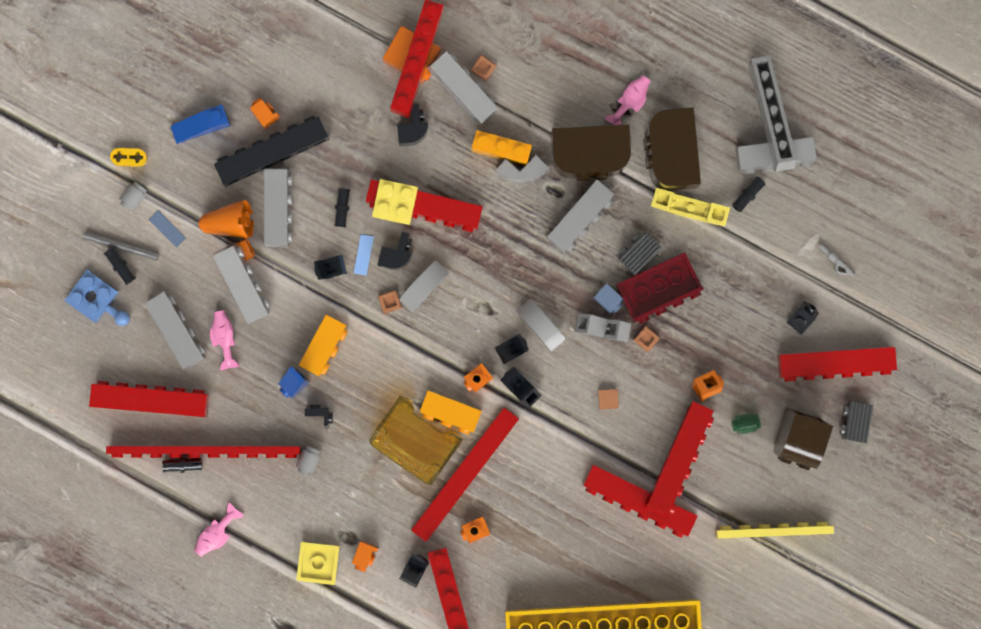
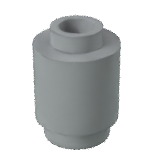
M136 182L132 185L130 184L119 198L122 200L120 204L127 210L131 208L135 210L144 199V194L147 190Z
M309 446L305 450L303 449L296 464V467L299 468L298 472L307 476L309 473L314 474L321 458L319 456L321 452Z

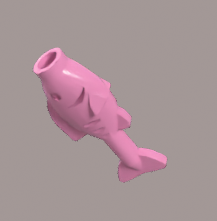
M642 75L639 79L630 83L625 88L623 96L618 99V102L622 104L614 115L604 117V120L612 125H621L620 119L628 109L632 108L635 112H638L646 101L648 85L651 81Z
M225 310L213 312L214 319L210 330V339L212 346L220 345L223 349L224 361L221 364L220 370L239 367V363L232 359L230 346L235 345L233 339L234 328L225 314Z
M228 503L226 516L219 523L213 520L211 525L203 530L193 550L202 557L204 554L223 546L229 538V535L224 533L225 527L233 518H241L244 514L235 509L231 503Z

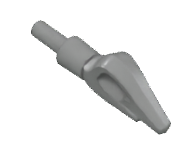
M823 244L819 247L827 255V258L834 263V270L837 274L856 276L833 251L830 252ZM838 267H842L845 272L839 271Z

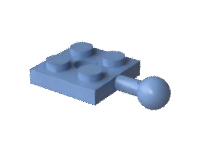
M89 270L85 271L64 300L94 323L99 321L105 311L114 317L115 323L119 326H125L130 321V316L127 312L118 311L110 305L119 292ZM94 291L96 299L89 302L87 295L89 292Z

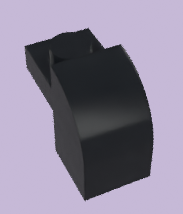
M414 104L412 108L413 124L397 125L400 147L416 145L423 141L428 133V122H420L424 121L423 109L419 108V104Z
M401 233L397 250L382 247L377 264L378 267L399 270L409 264L412 259V254L406 253V250H410L412 239H409V233Z
M514 366L500 379L505 387L528 409L542 396Z

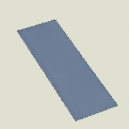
M159 211L149 219L176 248L186 239Z

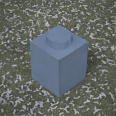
M607 283L593 297V300L608 314L612 311L616 313L623 306L620 303L623 298Z

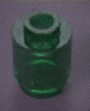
M758 414L734 416V420H731L733 432L736 431L738 435L756 432L758 429H761Z

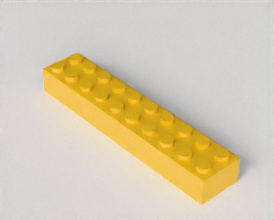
M698 599L505 610L506 629H702L700 600Z

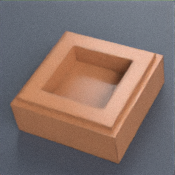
M480 55L470 72L486 82L497 65Z
M396 290L378 296L384 314L402 308Z
M645 326L633 341L648 353L660 337Z
M618 389L598 390L599 410L619 408Z

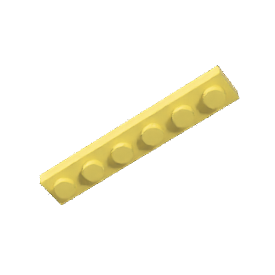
M808 522L797 523V526L789 527V523H779L778 527H770V524H758V528H751V525H739V529H732L731 526H720V530H715V538L834 534V526L828 525V522H816V526H809Z

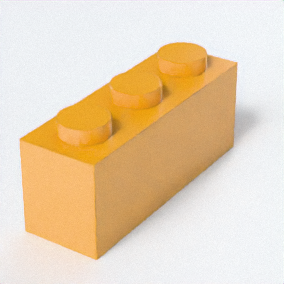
M476 130L471 150L474 153L500 160L507 159L511 163L526 166L532 145Z
M325 315L298 366L319 377L322 374L325 375L330 367L328 364L330 358H334L339 350L337 347L339 341H344L348 334L346 330L348 326Z
M427 391L420 409V413H423V418L433 421L434 418L441 420V425L449 428L452 425L459 427V432L467 435L470 432L474 433L482 412L431 391Z

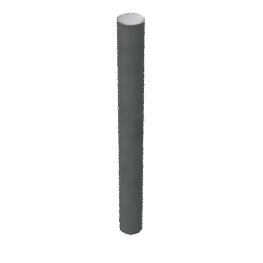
M84 233L83 239L154 260H157L159 257L157 252L93 233Z

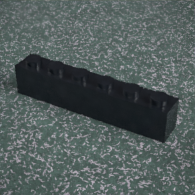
M315 116L308 117L304 120L305 123L301 125L293 124L287 127V131L281 134L280 132L271 134L268 140H258L252 143V147L245 149V147L240 148L234 152L235 155L230 157L226 155L217 159L218 162L214 166L225 187L328 141V135L319 116L316 118Z

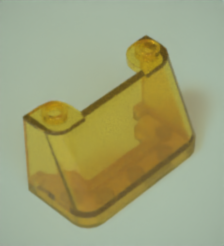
M400 395L375 429L369 442L373 448L425 484L432 485L463 441V438L455 431H446L443 434L413 413L412 401Z

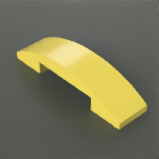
M656 188L651 207L675 215L719 226L726 225L730 207L688 198L660 188Z

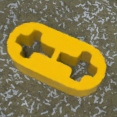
M116 148L110 154V160L116 166L142 167L148 160L147 154L141 149ZM119 152H121V155L127 156V159H120V162H118L115 156H118ZM140 153L143 159L137 163L135 159H131V156L136 157Z

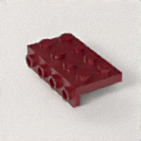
M685 252L616 284L633 323L638 321L639 324L650 320L649 316L656 313V316L667 312L666 308L671 305L675 308L684 304L683 300L688 297L692 300L701 296V291L704 290Z

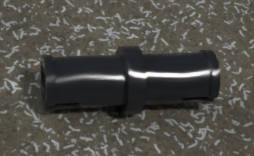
M757 176L747 188L742 190V194L732 204V207L741 213L747 204L756 198L755 195L766 185L765 182Z
M338 188L337 205L334 208L336 209L334 224L336 227H346L347 211L350 210L348 206L350 189Z
M114 247L104 253L114 267V272L117 271L125 285L136 279L126 266L127 262L121 259Z
M202 458L163 460V473L201 471Z

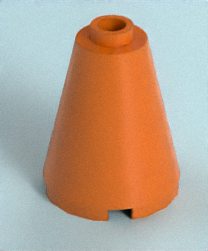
M241 200L208 212L199 219V228L205 234L238 238L252 237L254 232V220L250 221V214H253L252 208L247 200Z

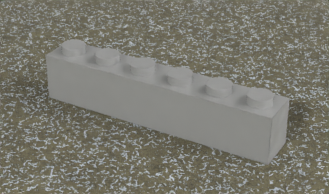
M769 55L753 58L750 62L749 71L775 172L794 169L797 157L771 57Z

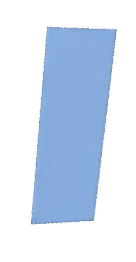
M361 234L354 274L367 276L374 236Z

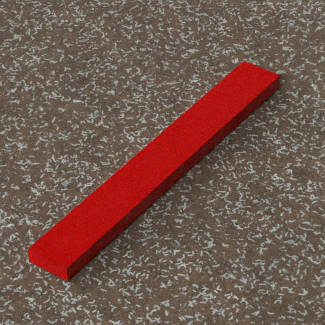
M506 408L502 409L411 531L427 542L518 422L519 418Z

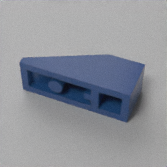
M219 105L171 125L176 144L230 127L231 124L225 107Z
M291 366L279 382L281 386L279 390L285 397L288 398L290 396L294 398L310 382L297 368Z

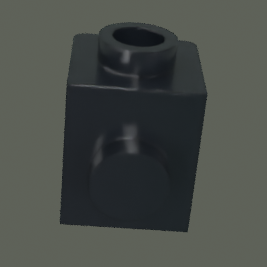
M343 255L314 261V271L318 280L331 279L347 274Z
M804 301L799 309L788 319L787 324L802 335L816 320L819 312L813 304Z
M517 334L496 346L495 350L503 364H506L527 352L529 348L521 334Z
M309 405V409H305L306 417L324 416V428H330V424H333V412H329V408H321V405Z
M412 554L399 579L416 588L429 562L421 555Z

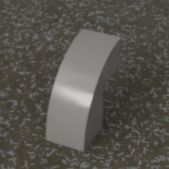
M535 155L521 171L505 159L495 170V173L506 180L524 183L539 179L550 168Z
M435 260L399 300L411 312H414L445 280L449 272Z
M529 299L516 310L524 322L551 352L566 340L532 299Z
M578 313L575 332L628 343L631 323Z

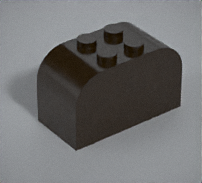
M694 107L658 112L648 125L645 139H643L644 150L648 151L647 158H645V166L650 171V178L653 184L667 191L697 189L701 185Z
M629 125L552 128L551 147L554 169L562 177L569 179L577 178L579 182L588 181V178H596L599 181L607 180V177L620 174L627 166L631 156Z
M786 407L774 443L773 452L781 462L791 464L793 461L796 462L798 467L809 471L810 468L817 469L825 454L834 426L823 419Z

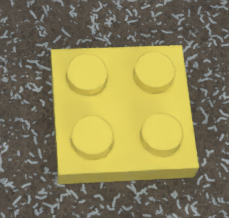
M380 179L372 217L410 225L418 187Z
M301 542L296 581L335 585L340 546Z

